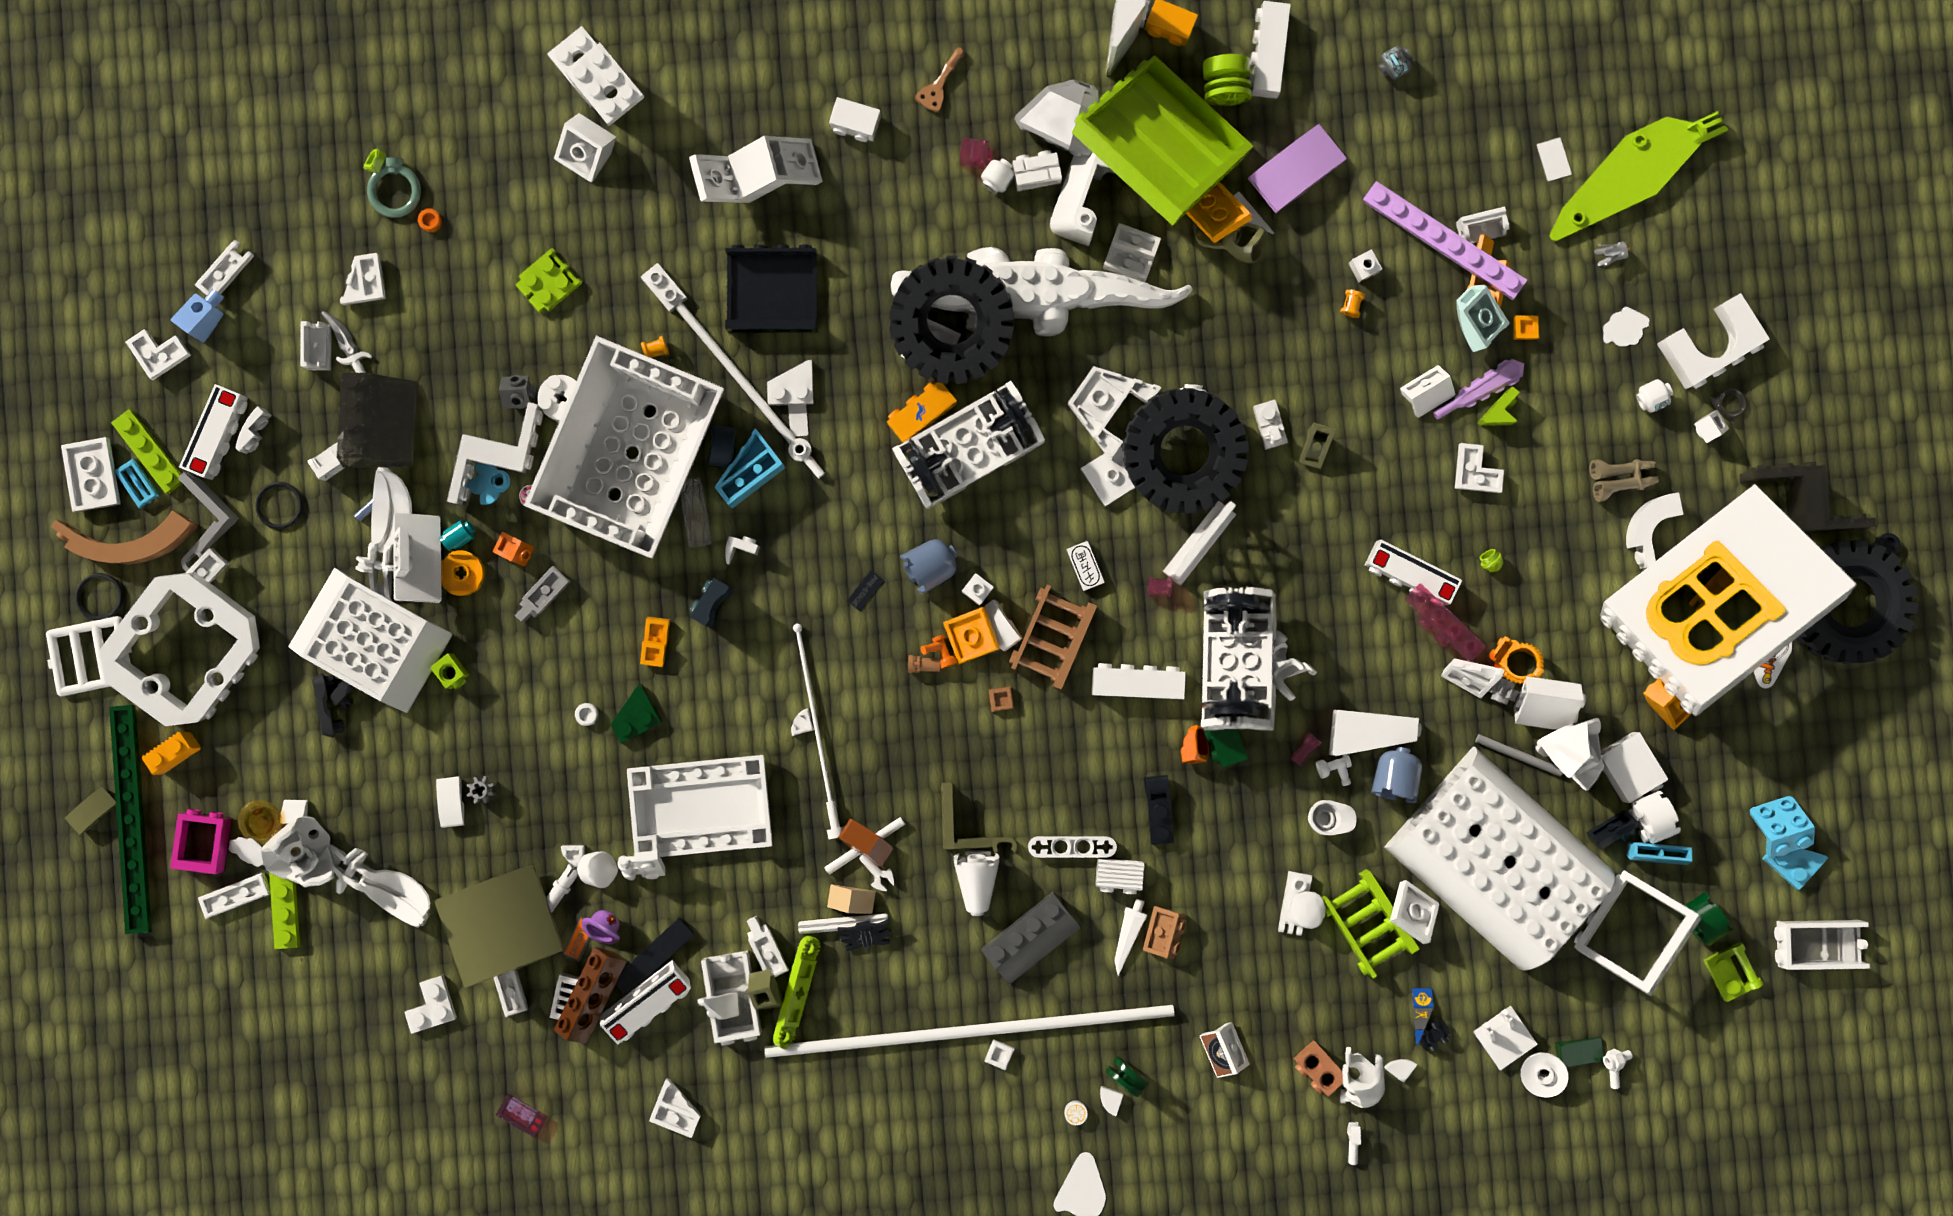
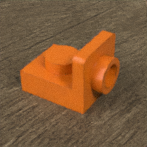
M502 532L493 552L511 562L526 566L534 546Z

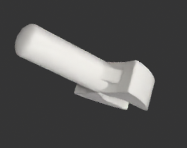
M864 854L860 856V861L874 875L872 887L881 891H887V888L881 884L880 876L888 878L890 883L894 885V876L891 868L887 871L880 870Z
M1349 1122L1347 1128L1349 1136L1348 1162L1351 1165H1356L1358 1163V1145H1361L1360 1127H1358V1122Z

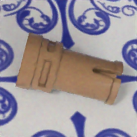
M908 655V673H919V671L940 672V658H920V656Z

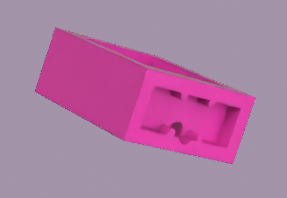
M187 809V812L179 813L170 868L210 874L223 873L232 818L224 817V813L210 812L209 815L201 814L202 810ZM189 821L217 824L212 861L184 858Z

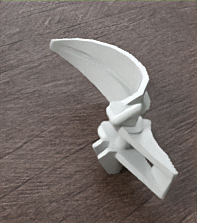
M378 467L374 480L371 542L368 546V557H356V560L359 561L356 570L368 572L370 589L391 600L392 572L394 571L393 516L395 513L412 514V502L408 489L402 479L388 468ZM379 552L383 553V561H380L381 555H379ZM378 570L383 571L384 584L378 583Z
M330 845V851L334 860V873L339 878L336 882V892L338 894L343 893L348 884L364 892L381 908L401 921L415 927H420V925L426 923L430 916L429 909L431 903L429 895L422 885L412 877L401 872L386 869L376 871L363 864L368 853L361 849L355 848L349 854H346L334 845ZM341 860L344 861L343 864L348 865L346 871L339 867ZM356 871L363 875L361 879L354 876Z

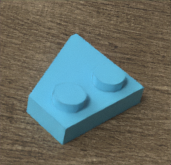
M1799 849L1789 852L1784 856H1777L1771 859L1766 853L1762 859L1790 885L1800 890L1828 857L1809 850Z

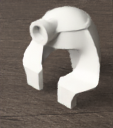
M1277 630L1276 641H1274L1273 684L1288 700L1292 701L1296 697L1284 684L1283 680L1306 670L1311 675H1315L1317 671L1308 663L1300 662L1294 658L1286 659L1288 645L1285 642L1288 638Z
M1346 1047V1064L1343 1066V1084L1345 1089H1341L1340 1102L1346 1104V1101H1349L1361 1108L1371 1107L1380 1101L1385 1091L1383 1058L1376 1054L1374 1066L1361 1054H1352L1351 1047ZM1350 1067L1359 1070L1360 1076L1358 1079L1354 1080L1349 1076Z

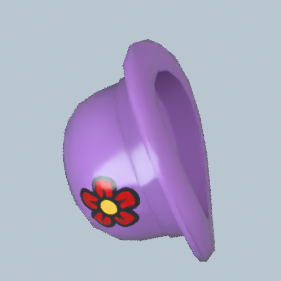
M600 910L595 912L591 918H584L582 920V928L592 940L603 944H614L619 941L620 938L617 935L619 920L613 913Z

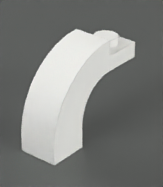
M1679 492L1652 499L1642 505L1633 515L1627 529L1626 544L1627 548L1636 547L1635 560L1640 565V569L1648 568L1656 562L1652 544V534L1656 525L1663 519L1683 515Z

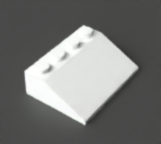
M1116 0L1106 75L1111 76L1137 37L1139 28H1144L1150 0Z

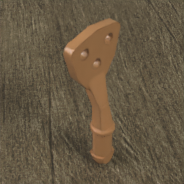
M959 47L953 51V55L945 63V68L935 83L923 87L915 95L916 101L924 108L934 112L940 111L944 100V83L963 57L964 50Z

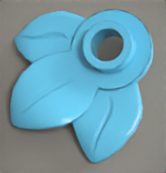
M476 462L475 469L478 476L466 485L470 492L480 495L481 505H488L495 502L500 493L505 492L510 487L511 479L505 471L498 470L495 466ZM498 479H503L501 485L496 484Z

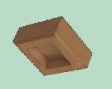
M1011 686L989 689L992 712L1014 709Z

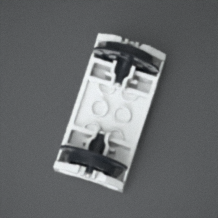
M1011 381L913 438L908 439L906 442L892 448L926 510L966 489V486L1003 465L1010 464L1045 442L1037 422L1031 417V412L1026 407V403H1023L1022 396ZM1032 435L1033 437L1028 442L1027 437ZM922 485L925 487L928 494L935 491L939 496H927Z
M1247 587L1245 591L1243 588L1235 590L1229 588V591L1225 588H1216L1204 591L1203 693L1201 703V727L1204 730H1274L1276 686L1273 684L1274 641H1276L1277 618L1276 595L1273 590ZM1268 709L1265 719H1257L1259 718V712Z

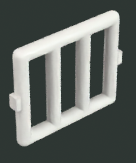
M120 616L61 627L46 632L50 659L47 660L48 667L53 670L56 691L59 696L111 687L104 681L100 648L104 644L101 629L114 626L115 630L123 620ZM92 631L100 680L90 682L87 679L79 633ZM68 635L70 636L78 684L70 686L65 685L57 642L58 637ZM130 649L124 656V659L131 664L129 653H132V650Z

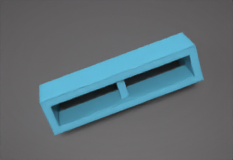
M1628 842L1626 855L1630 860L1688 865L1692 862V848ZM1638 849L1655 850V855L1638 853ZM1664 851L1681 852L1680 857L1664 856Z

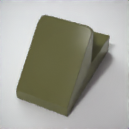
M1313 423L1307 431V440L1300 455L1299 463L1321 469L1336 429Z

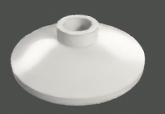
M1536 1053L1524 1061L1521 1068V1080L1526 1089L1532 1094L1539 1097H1553L1565 1089L1568 1083V1071L1563 1061L1555 1055ZM1542 1069H1546L1549 1071V1073L1547 1075H1543L1540 1071Z

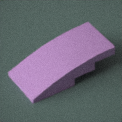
M1318 124L1249 176L1248 180L1272 210L1277 213L1304 194L1311 186L1323 179L1347 158L1320 124Z

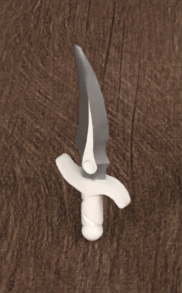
M323 311L322 315L333 329L340 349L347 355V358L337 357L336 360L343 365L352 364L359 380L363 383L367 382L368 376L360 360L362 358L372 359V356L367 352L358 353L357 346L353 343L352 336L346 327L334 316Z

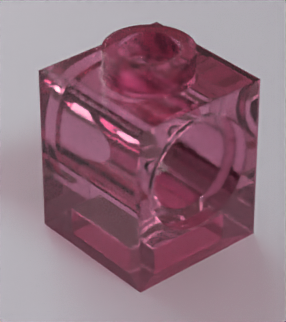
M962 137L960 165L986 169L987 162L992 161L993 149L989 148V141Z

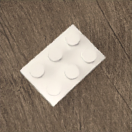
M103 437L61 445L72 512L77 513L120 505L110 438Z

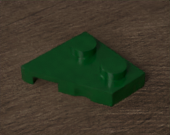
M640 684L635 688L610 725L620 744H623L657 726L662 721L644 687Z

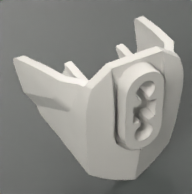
M1596 718L1575 726L1573 724L1564 726L1538 740L1536 746L1539 754L1543 757L1549 756L1568 778H1573L1586 791L1592 787L1604 769L1598 736L1601 729L1600 720Z
M297 817L261 848V858L266 870L277 877L294 881L304 887L319 886L334 878V860L330 851V835L313 817ZM311 830H317L316 834L308 836Z

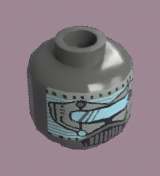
M1395 46L1381 55L1382 64L1378 66L1384 77L1389 76L1392 80H1396L1411 71L1414 60L1406 47Z

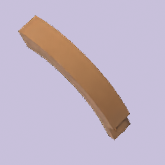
M172 510L167 518L149 534L134 541L119 544H106L94 540L66 521L55 520L51 528L57 531L56 535L59 538L67 541L64 548L79 556L106 563L135 564L150 561L171 552L185 542L199 524L182 512Z

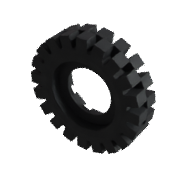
M946 256V259L940 260L937 257L928 260L925 265L922 266L920 264L911 271L908 277H905L894 296L889 319H891L889 329L891 338L895 340L894 347L899 356L903 355L905 357L904 362L912 370L914 368L920 371L919 375L927 379L934 377L937 378V382L948 384L949 380H955L956 384L966 383L972 377L976 380L984 376L985 371L988 369L992 370L1009 348L1014 327L1013 302L1010 293H1007L1006 285L1000 277L996 278L993 275V270L986 265L980 266L976 264L977 260L967 257L965 260L958 259V256ZM956 295L963 297L972 304L976 311V329L971 337L964 342L958 344L941 342L934 337L928 327V311L931 305L943 296Z
M1195 388L1166 390L1164 394H1156L1148 399V403L1140 406L1134 413L1135 417L1132 422L1129 421L1125 430L1127 433L1126 438L1123 439L1122 445L1125 470L1128 472L1129 479L1139 493L1157 507H1162L1166 511L1174 513L1182 511L1185 514L1197 513L1196 510L1199 509L1208 510L1215 507L1214 503L1217 501L1223 502L1229 497V491L1233 487L1236 489L1242 480L1240 478L1241 472H1245L1248 460L1245 458L1246 453H1249V446L1244 435L1247 433L1243 423L1237 418L1238 415L1218 397ZM1179 426H1192L1204 433L1209 443L1207 462L1199 471L1190 475H1179L1171 472L1162 462L1160 447L1164 437L1169 431Z
M1847 540L1819 547L1847 576L1861 579L1871 587L1875 595L1876 605L1871 618L1864 624L1856 627L1844 626L1834 620L1830 613L1826 614L1796 638L1801 645L1807 644L1809 646L1807 651L1815 656H1824V660L1833 663H1867L1876 661V658L1886 657L1893 653L1891 648H1899L1904 643L1906 638L1903 634L1910 633L1915 624L1914 621L1910 620V616L1918 614L1919 603H1914L1911 599V596L1918 595L1916 584H1908L1907 579L1913 577L1908 567H1899L1898 564L1902 560L1895 553H1885L1886 547L1877 543L1868 544L1869 541Z

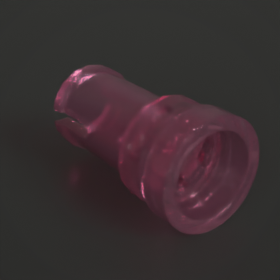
M1307 732L1302 740V744L1290 759L1302 767L1303 763L1313 751H1316L1321 746L1322 742Z

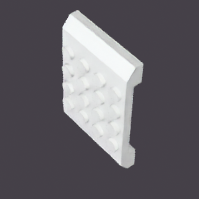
M764 755L627 769L634 853L658 851L660 857L773 846Z

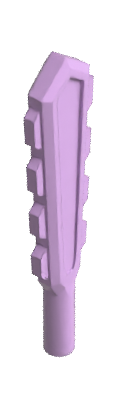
M1514 359L1504 360L1497 365L1496 370L1491 369L1486 372L1484 378H1477L1471 382L1470 387L1465 386L1460 389L1453 401L1433 412L1435 418L1438 420L1457 408L1465 406L1470 408L1476 404L1478 399L1483 401L1490 397V393L1496 394L1504 390L1505 385L1512 386L1519 382V379L1523 377L1524 363Z

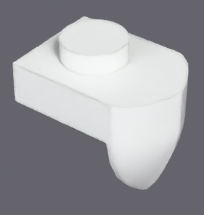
M729 536L725 550L726 563L730 564L736 548L758 555L760 546L755 544L756 540L743 536L742 540Z

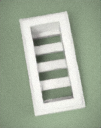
M566 973L559 974L550 1018L559 1020L561 1014L557 1013V1009L564 1010L565 1005L559 1004L560 1000L567 1002L569 997L561 995L562 991L570 994L573 989L564 987V983L575 986L579 979L578 976Z

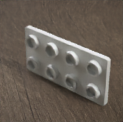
M395 513L393 516L394 599L397 601L440 603L442 600L440 517Z

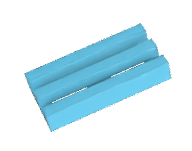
M131 459L114 471L138 508L143 509L146 507V504H150L155 498L161 497L136 459ZM131 466L134 468V470L136 471V473L138 474V476L140 477V479L142 480V482L144 483V485L146 486L151 495L147 493V491L145 490V488L143 487V485L131 469ZM125 470L134 482V484L136 485V487L138 488V490L140 491V493L142 494V496L144 497L143 500H141V498L139 497V495L137 494V492L135 491V489L123 473Z

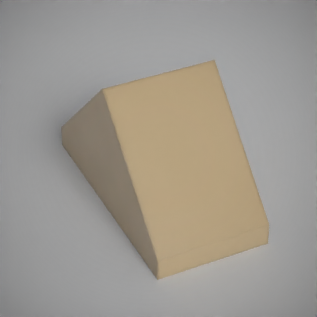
M831 884L827 907L846 913L872 914L876 891Z

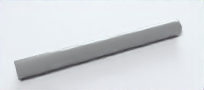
M1478 734L1475 740L1478 744L1559 777L1563 774L1556 765Z

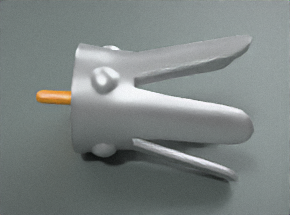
M1623 241L1614 245L1598 244V246L1610 247L1596 249L1594 253L1610 256L1598 263V266L1604 265L1605 267L1616 260L1626 259L1628 257V250L1631 248H1627Z

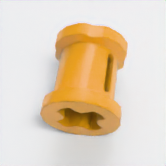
M1346 290L1345 304L1341 308L1340 313L1345 316L1358 318L1361 314L1359 312L1361 301L1365 298V294L1360 291Z
M663 336L649 343L641 342L643 353L649 358L663 354L665 356L669 355Z

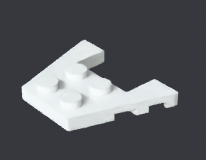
M1094 366L1068 402V406L1106 456L1112 459L1123 441L1107 431L1105 426L1129 393L1147 404V400L1155 396L1161 387L1155 384L1144 383L1142 380L1121 376V374Z

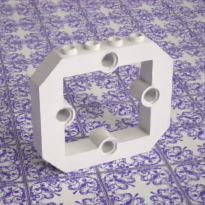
M196 572L155 577L100 648L104 681L164 726L196 723L204 719L209 720L217 710L215 708L216 704L219 701L223 702L231 691L228 690L233 683L237 684L244 675L242 671L246 665L251 666L257 659L258 655H256V652L260 649L255 616ZM174 592L196 608L194 618L199 625L209 627L218 624L238 639L219 665L206 673L205 683L188 705L168 692L170 681L166 675L156 673L147 676L124 659V656L141 635L158 629L160 618L157 613ZM207 609H210L214 614L212 620L206 616ZM142 617L148 621L147 628L141 624ZM217 673L222 674L224 678L223 683L217 681ZM152 681L158 684V691L153 690L151 686Z

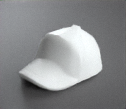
M1322 800L1315 803L1310 809L1308 822L1311 828L1319 834H1343L1354 830L1356 814L1351 806L1330 800Z

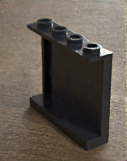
M806 244L799 245V248H790L789 245H776V248H767L766 245H754V248H745L744 245H732L731 248H725L727 253V320H725V329L728 333H817L818 253L816 248Z

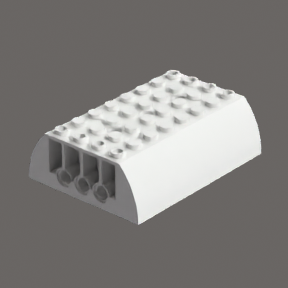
M596 336L524 506L653 559L724 388ZM647 406H654L656 408V414L651 418L646 417L644 414ZM631 447H636L639 451L635 459L627 457V450ZM614 488H618L621 491V497L616 501H612L609 497L610 491Z
M1474 746L1384 846L1390 854L1520 970L1533 969L1549 961L1612 890L1615 880L1614 871ZM1473 824H1478L1481 829L1477 837H1472L1469 833V829ZM1508 855H1512L1515 858V865L1512 868H1507L1504 864V859ZM1544 886L1550 889V896L1547 899H1541L1539 896V891Z

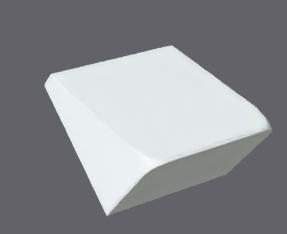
M284 800L279 823L288 824L297 817L307 816L308 800Z

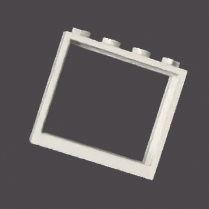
M1623 871L1621 875H1616L1613 888L1600 902L1599 905L1601 906L1596 913L1593 912L1587 920L1588 926L1585 931H1580L1574 941L1576 945L1574 947L1577 951L1651 996L1701 918L1697 913L1628 872ZM1628 882L1686 916L1644 982L1587 947L1592 936Z

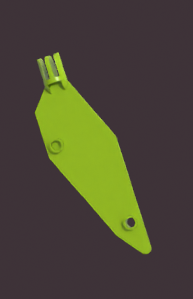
M1719 111L1695 122L1665 117L1626 135L1562 208L1550 233V239L1558 241L1656 195L1703 142L1728 131L1726 125L1718 128L1724 123L1722 118H1717L1720 115ZM1574 217H1579L1581 221L1577 222Z

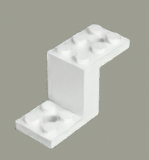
M582 26L547 53L590 107L593 106L608 126L644 98L643 94L600 42L596 44ZM576 54H584L580 59L574 62V56ZM616 88L618 90L616 97H606L613 89Z
M763 136L729 156L695 154L689 157L699 197L703 202L750 203L784 184L817 185L823 182L811 139Z
M528 402L518 447L462 434L447 502L462 505L463 501H467L469 488L466 485L468 479H472L474 473V466L471 465L472 461L525 474L527 469L531 470L534 458L530 455L532 447L536 448L539 436L535 433L537 425L541 426L544 415L537 404Z

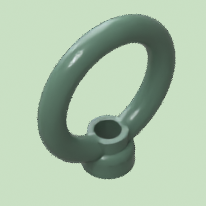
M385 158V165L381 167L380 172H374L368 181L367 195L370 204L378 213L386 217L398 218L408 215L416 208L421 197V186L414 172L403 166V159ZM386 174H401L411 184V198L401 208H388L381 204L377 198V184Z

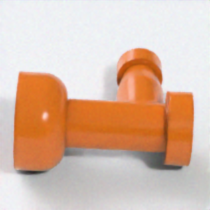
M945 634L932 638L933 643L921 646L923 655L939 651L941 656L940 669L957 664L956 658L949 654L944 641L946 639Z

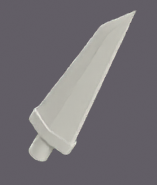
M1136 899L1133 909L1126 907L1124 911L1125 915L1114 960L1118 976L1147 918V914L1141 912L1145 901Z

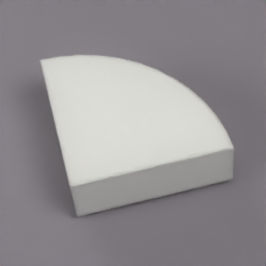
M809 708L802 710L795 717L791 727L792 736L814 730Z
M562 845L561 851L570 864L578 867L580 859L585 855V845Z
M1399 1059L1389 1062L1384 1068L1404 1083L1417 1064L1408 1059Z
M1101 1086L1100 1097L1102 1104L1110 1114L1116 1116L1123 1093Z

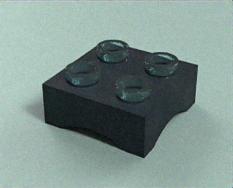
M713 578L712 581L708 580L702 588L703 596L700 600L696 599L689 610L692 612L690 617L702 625L711 628L715 623L718 607L726 598L732 595L735 589L716 578Z

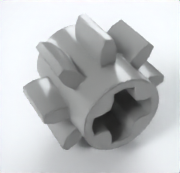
M1501 678L1488 692L1492 693V700L1507 705L1509 700L1515 702L1519 691L1514 690L1515 683Z
M476 776L474 777L475 783L467 784L470 788V793L467 796H473L475 798L474 803H479L481 798L484 803H488V796L496 795L492 791V787L496 783L490 784L488 776H484L482 781ZM480 786L485 787V790L482 791V793H478V789H480Z

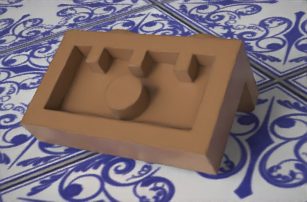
M1154 906L1143 951L1165 958H1175L1181 949V942H1179L1181 934L1187 926L1186 914Z

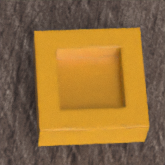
M1538 316L1513 317L1514 340H1536L1539 338Z

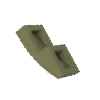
M100 787L72 810L65 819L81 836L97 824L102 816L116 807V801L103 787Z

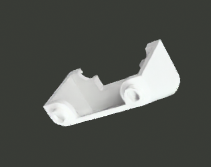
M1092 151L1090 156L1086 154L1073 156L1050 221V228L1054 234L1086 246L1090 245L1096 225L1095 213L1088 208L1082 207L1092 178L1101 180L1106 173L1111 172L1115 174Z

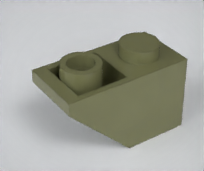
M771 969L749 974L747 993L754 1009L766 1010L782 1006L784 998Z

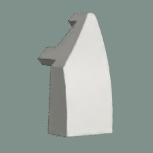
M737 992L698 999V1004L707 1009L706 1014L708 1017L727 1019L739 1016Z

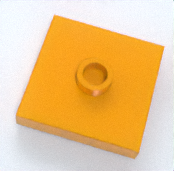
M985 606L943 622L958 664L1001 649Z

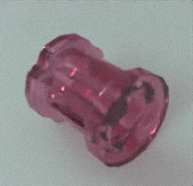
M1148 576L1147 596L1155 594L1166 595L1167 598H1170L1172 578L1168 577L1167 580L1153 579L1152 576Z

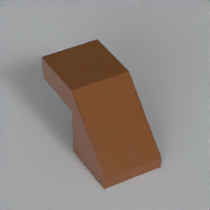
M853 819L848 821L838 836L852 850L864 854L875 865L880 867L883 866L893 850V847L883 838Z

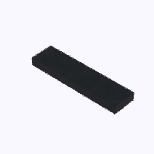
M679 917L622 970L616 986L626 996L643 983L695 933Z

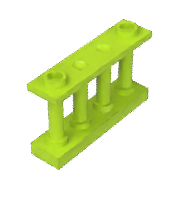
M1365 869L1359 873L1362 879L1359 881L1360 884L1331 902L1326 896H1322V899L1325 903V914L1327 917L1332 916L1360 961L1357 965L1364 975L1368 974L1370 977L1375 978L1377 975L1372 969L1373 967L1400 950H1407V952L1413 954L1419 950V947L1410 934L1390 921L1393 906L1371 871ZM1364 891L1366 893L1370 892L1374 898L1371 900L1372 903L1342 921L1336 909ZM1382 911L1386 917L1383 920L1384 923L1354 940L1348 929L1374 912ZM1394 930L1398 936L1396 942L1367 960L1360 948L1385 932Z

